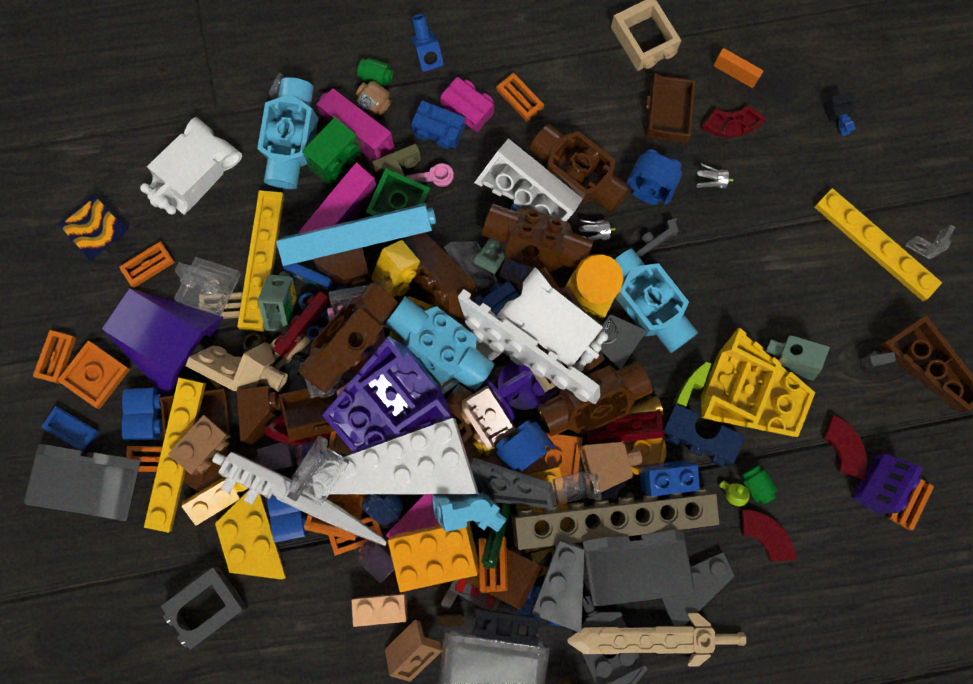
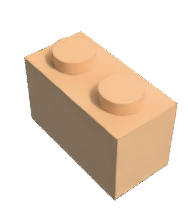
M406 593L352 599L353 627L406 622L408 620Z

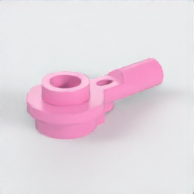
M440 163L432 167L430 172L406 175V177L418 183L432 181L435 185L444 187L452 182L454 173L449 165Z

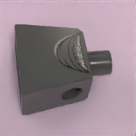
M609 315L604 324L591 316L593 320L603 327L600 332L608 334V339L601 345L602 349L600 350L605 358L604 362L616 370L621 369L646 331L614 315Z

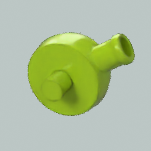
M725 480L720 483L719 487L726 491V499L732 505L744 506L749 501L750 493L745 486L737 483L730 485Z

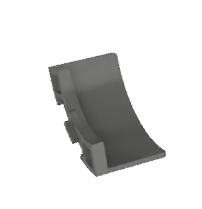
M38 444L24 498L25 505L99 516L119 521L127 520L141 460L89 452L87 457L82 456L83 451Z
M670 530L640 535L641 540L636 541V538H629V536L603 537L583 541L593 605L621 604L694 593L695 588L684 531Z

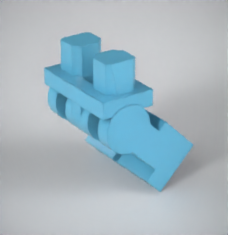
M484 492L479 494H431L434 517L445 532L465 528L468 521H474L483 530L489 526L498 532L506 521V518L499 513L500 508Z

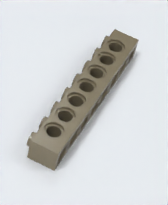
M700 488L698 491H691L692 493L690 494L675 493L668 494L665 497H651L645 494L643 499L634 500L633 497H621L615 503H609V500L593 501L594 505L584 506V503L568 504L569 508L559 509V506H554L553 509L543 508V511L533 512V509H520L518 514L511 515L514 546L518 550L554 546L557 545L559 539L570 543H578L603 537L634 536L720 525L717 496L714 493L707 492V488ZM691 502L693 506L692 511L686 514L685 507ZM667 505L668 514L665 517H661V508ZM643 508L644 516L641 520L637 521L635 517L638 509ZM619 511L620 518L618 522L612 524L610 520L612 513ZM594 514V524L587 527L585 524L587 516ZM569 517L571 521L570 526L565 530H561V520ZM540 520H544L546 524L545 529L540 533H536L534 530L535 524Z

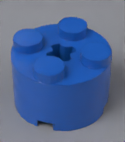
M649 149L637 159L627 184L634 190L633 195L638 199L652 205H657L658 201L664 202L663 205H666L671 201L682 178V165L675 159H669L660 155L657 151Z
M527 420L516 429L518 434L515 437L507 436L496 445L498 449L496 454L508 469L519 472L518 468L523 471L548 452L545 449L546 446L552 449L555 445L536 421L532 423L530 420Z

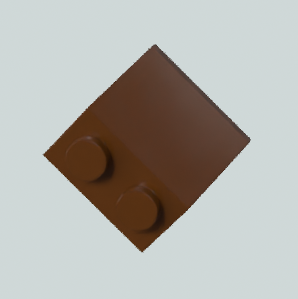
M363 247L314 259V263L322 275L331 278L335 284L346 287L349 292L362 293L373 282Z
M268 386L237 389L240 441L252 446L258 445L266 435V428L280 416L281 404L278 393Z

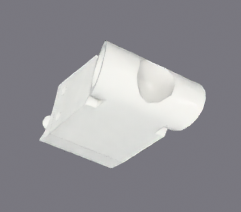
M194 117L188 123L184 134H180L147 166L153 175V180L150 185L143 183L140 189L148 195V199H150V203L154 207L164 208L171 215L175 214L177 209L185 215L223 175L224 171L238 164L242 158V153L226 140L215 137L210 127L199 118Z
M535 267L522 283L521 296L508 301L496 317L500 320L502 318L507 319L538 341L547 351H552L559 356L558 359L568 367L574 365V368L581 372L587 363H591L594 358L597 359L600 356L598 353L602 349L601 345L608 339V334L600 332L603 328L600 324L552 288Z

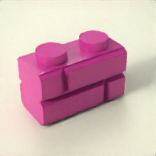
M459 77L450 84V87L440 97L441 106L451 112L465 116L466 125L476 132L483 127L485 122L494 113L492 98L486 93L481 95L475 90V86L469 80L463 81Z

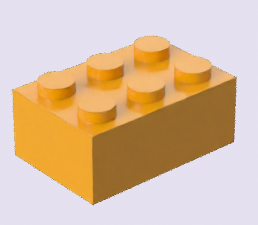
M469 521L467 522V527L445 532L441 525L437 524L393 534L388 540L400 592L477 576L479 573V560Z

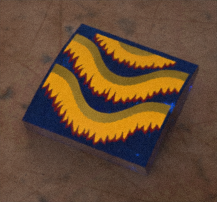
M96 194L57 224L90 261L128 231Z

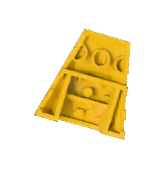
M738 328L719 351L701 394L702 418L798 437L815 392L796 375L781 366L782 363L775 357L769 356L756 341L753 342L747 337L745 331Z

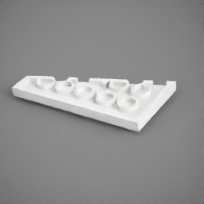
M463 289L458 296L468 330L477 337V342L483 341L496 353H504L514 363L520 366L524 364L531 368V371L537 376L549 378L558 388L563 390L566 388L572 391L581 401H589L596 404L600 398V386L574 367H564L563 363L558 359L559 356L552 351L546 354L536 347L539 343L507 319L502 318L498 320L495 314L490 311V307L484 303L478 306L470 300L471 294Z
M454 418L310 469L317 494H479L457 422Z

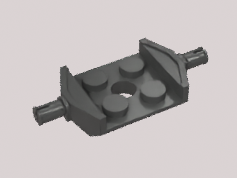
M590 595L582 598V605L587 614H585L586 618L581 623V629L584 627L627 628L621 612L598 611L593 605ZM582 653L596 684H636L647 671V667L639 653L614 654L610 658H606L602 654Z

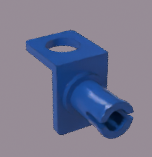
M418 14L413 16L411 20L416 35L411 37V41L416 48L422 71L425 72L443 66L439 42L434 33L428 29L426 15ZM428 52H434L437 55L435 62L431 64L424 61V56Z

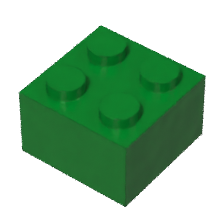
M336 117L302 151L309 169L330 187L342 180L345 171L350 166L358 163L362 154L357 135Z
M385 168L366 211L367 217L424 204L430 194V188Z

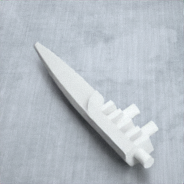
M231 452L227 457L219 453L215 454L213 462L221 466L218 473L226 478L220 488L224 492L230 494L237 482L243 487L249 488L243 500L253 505L258 494L268 499L273 494L277 500L311 516L386 546L385 539L363 522L307 487L238 453Z

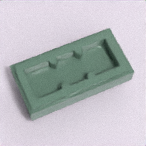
M489 238L477 254L474 263L495 274L507 258L504 256L501 242Z

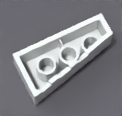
M510 139L502 145L474 182L481 187L485 185L493 189L492 192L499 196L503 194L513 199L514 204L520 207L526 206L565 222L575 212L583 199Z

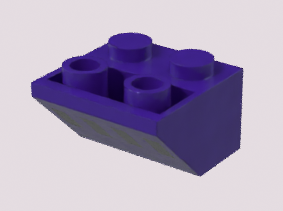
M887 454L875 456L866 472L865 480L860 482L852 498L877 514L899 513L908 505L909 499L907 497L911 490L915 489L920 483V474L923 468Z

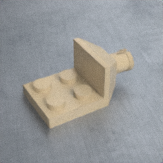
M266 342L243 354L242 358L226 353L227 351L222 347L211 346L190 356L186 363V366L233 391L254 388L263 384L279 392L288 379V374L273 367L275 359L270 344Z

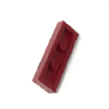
M321 291L317 295L311 296L306 303L307 308L301 315L297 314L292 319L289 330L285 334L282 333L278 336L273 350L286 359L306 335L308 328L315 324L331 304L329 298Z
M661 412L626 415L603 427L587 432L588 445L664 438Z

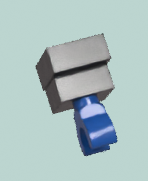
M852 92L833 96L823 105L829 122L839 120L841 136L851 134V131L856 129L854 122L849 117L854 112Z

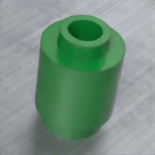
M362 58L358 66L357 75L363 81H376L385 87L387 83L390 84L392 81L393 70H391V65L371 58Z
M757 465L742 474L744 478L743 483L756 503L761 501L764 505L776 498L774 493L778 489L765 469L762 470Z

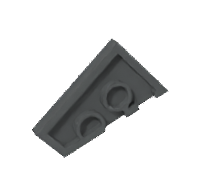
M473 457L470 466L479 493L484 492L497 503L554 508L556 499L552 483Z
M562 539L558 540L531 610V614L580 633L582 623L584 547Z
M723 552L690 566L695 588L694 593L660 598L672 626H684L690 621L687 613H698L734 577V573Z

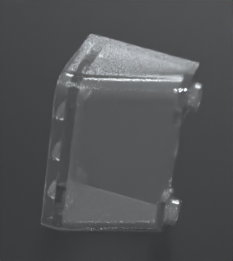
M445 630L438 684H545L550 647L545 643H538V646H529L474 637L470 634H466L463 637V634H458L457 631Z

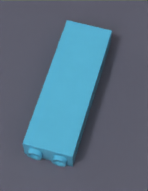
M427 203L286 236L276 241L282 264L286 266L432 231V224H436L433 207L428 208Z

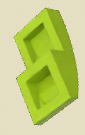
M706 362L689 376L680 388L672 406L675 404L682 407L687 406L692 388L699 390L704 387L711 363Z

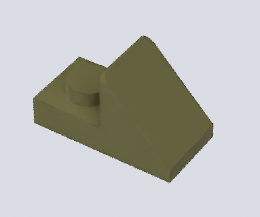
M417 144L374 160L372 161L374 170L380 176L383 175L385 168L404 176L402 168H412L421 161L420 151Z

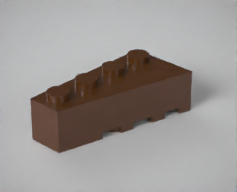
M425 232L396 239L397 242L403 240L420 260L416 270L417 274L413 279L432 306H437L459 324H464L465 318L458 296L464 289L471 294L470 300L475 303V281Z
M927 315L915 320L877 346L884 353L894 352L897 364L958 413L973 409V374Z

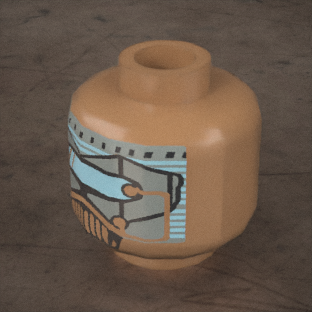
M371 81L367 85L363 83L356 92V95L359 96L357 105L371 116H377L378 114L382 116L392 102L390 100V92L376 81Z

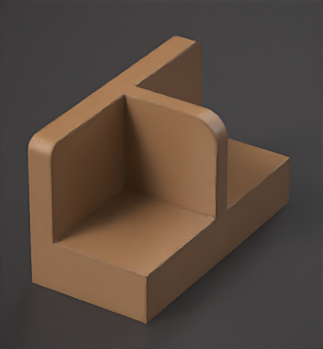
M414 620L385 649L389 675L411 682L442 652L440 642L424 637L419 620Z

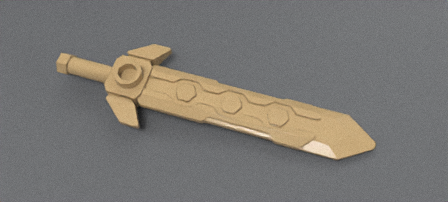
M687 613L691 623L694 625L693 627H584L581 629V633L577 632L568 638V643L583 654L692 653L687 665L700 666L711 657L710 653H713L715 650V645L737 644L738 646H744L746 644V635L744 632H738L737 634H715L713 628L710 627L711 624L699 613Z

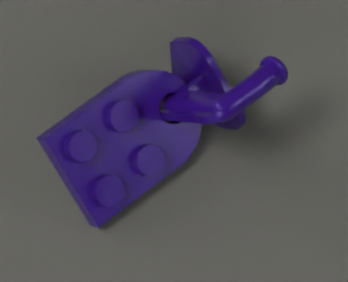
M514 362L500 372L495 386L486 379L478 388L479 391L487 385L489 386L511 422L514 421L513 412H529L536 408L537 404L548 400L561 391L556 386L544 392L530 368L524 364L520 366Z

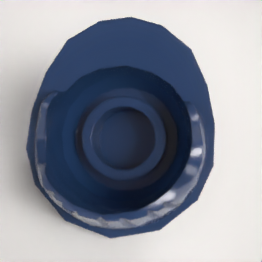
M364 494L365 497L361 508L381 525L388 524V527L399 522L403 512V502L399 494Z

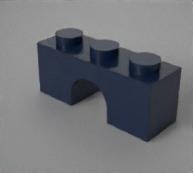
M678 404L671 407L663 425V432L667 442L674 445L681 443L688 447L687 450L698 456L704 454L711 458L710 461L721 467L734 464L744 441V435L722 425L716 428L711 439H704L698 435L695 429L699 414Z

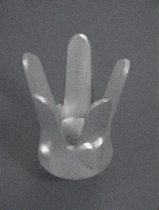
M701 163L703 167L713 171L699 170L697 174L715 181L699 183L696 187H719L725 189L728 181H733V179H729L728 170H717Z
M580 219L582 222L595 224L579 227L581 232L598 233L588 237L592 240L610 239L611 231L615 230V228H610L608 220L594 222Z

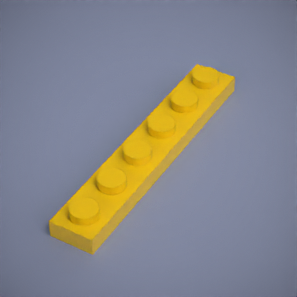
M833 188L814 207L922 301L927 300L942 284L939 279Z
M259 190L237 326L241 330L264 332L258 298L267 277L273 274L277 248L276 241H278L284 201L282 192Z
M178 378L144 528L167 533L172 531L186 470L171 458L168 453L197 423L206 383Z

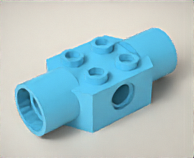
M283 78L280 82L278 98L265 102L257 149L267 158L264 182L268 185L283 189H296L300 168L307 165L302 151L315 138L318 124V116L311 108L314 86L307 81L297 78Z
M632 248L614 259L618 262L623 273L622 287L616 299L634 323L646 331L644 336L657 335L668 351L673 353L698 334V331L684 315L689 301L659 263L645 265Z
M405 296L384 323L387 328L402 338L401 344L408 347L430 376L440 383L454 377L474 392L486 380L495 365L476 350L477 337L437 306L424 311Z

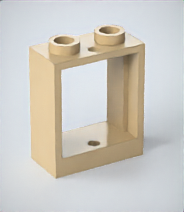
M644 0L613 17L611 28L637 71L643 68L649 69L663 58L669 59L678 52L681 39L656 0ZM652 17L666 42L643 53L628 28Z

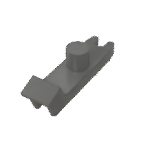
M677 218L668 220L665 224L666 231L657 238L651 232L642 237L647 245L636 252L640 259L668 238L677 235L679 232L676 224Z

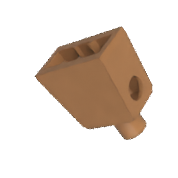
M623 442L578 447L591 494L601 493L632 478L631 466L642 464V456L639 449L626 452Z

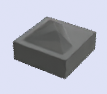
M874 351L860 360L862 367L868 368L893 363L896 361L894 352L884 354Z

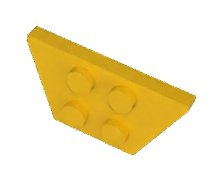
M246 492L215 523L229 573L285 579L287 578L277 542L274 543L271 522L263 496L258 494L253 505L243 500L247 494Z

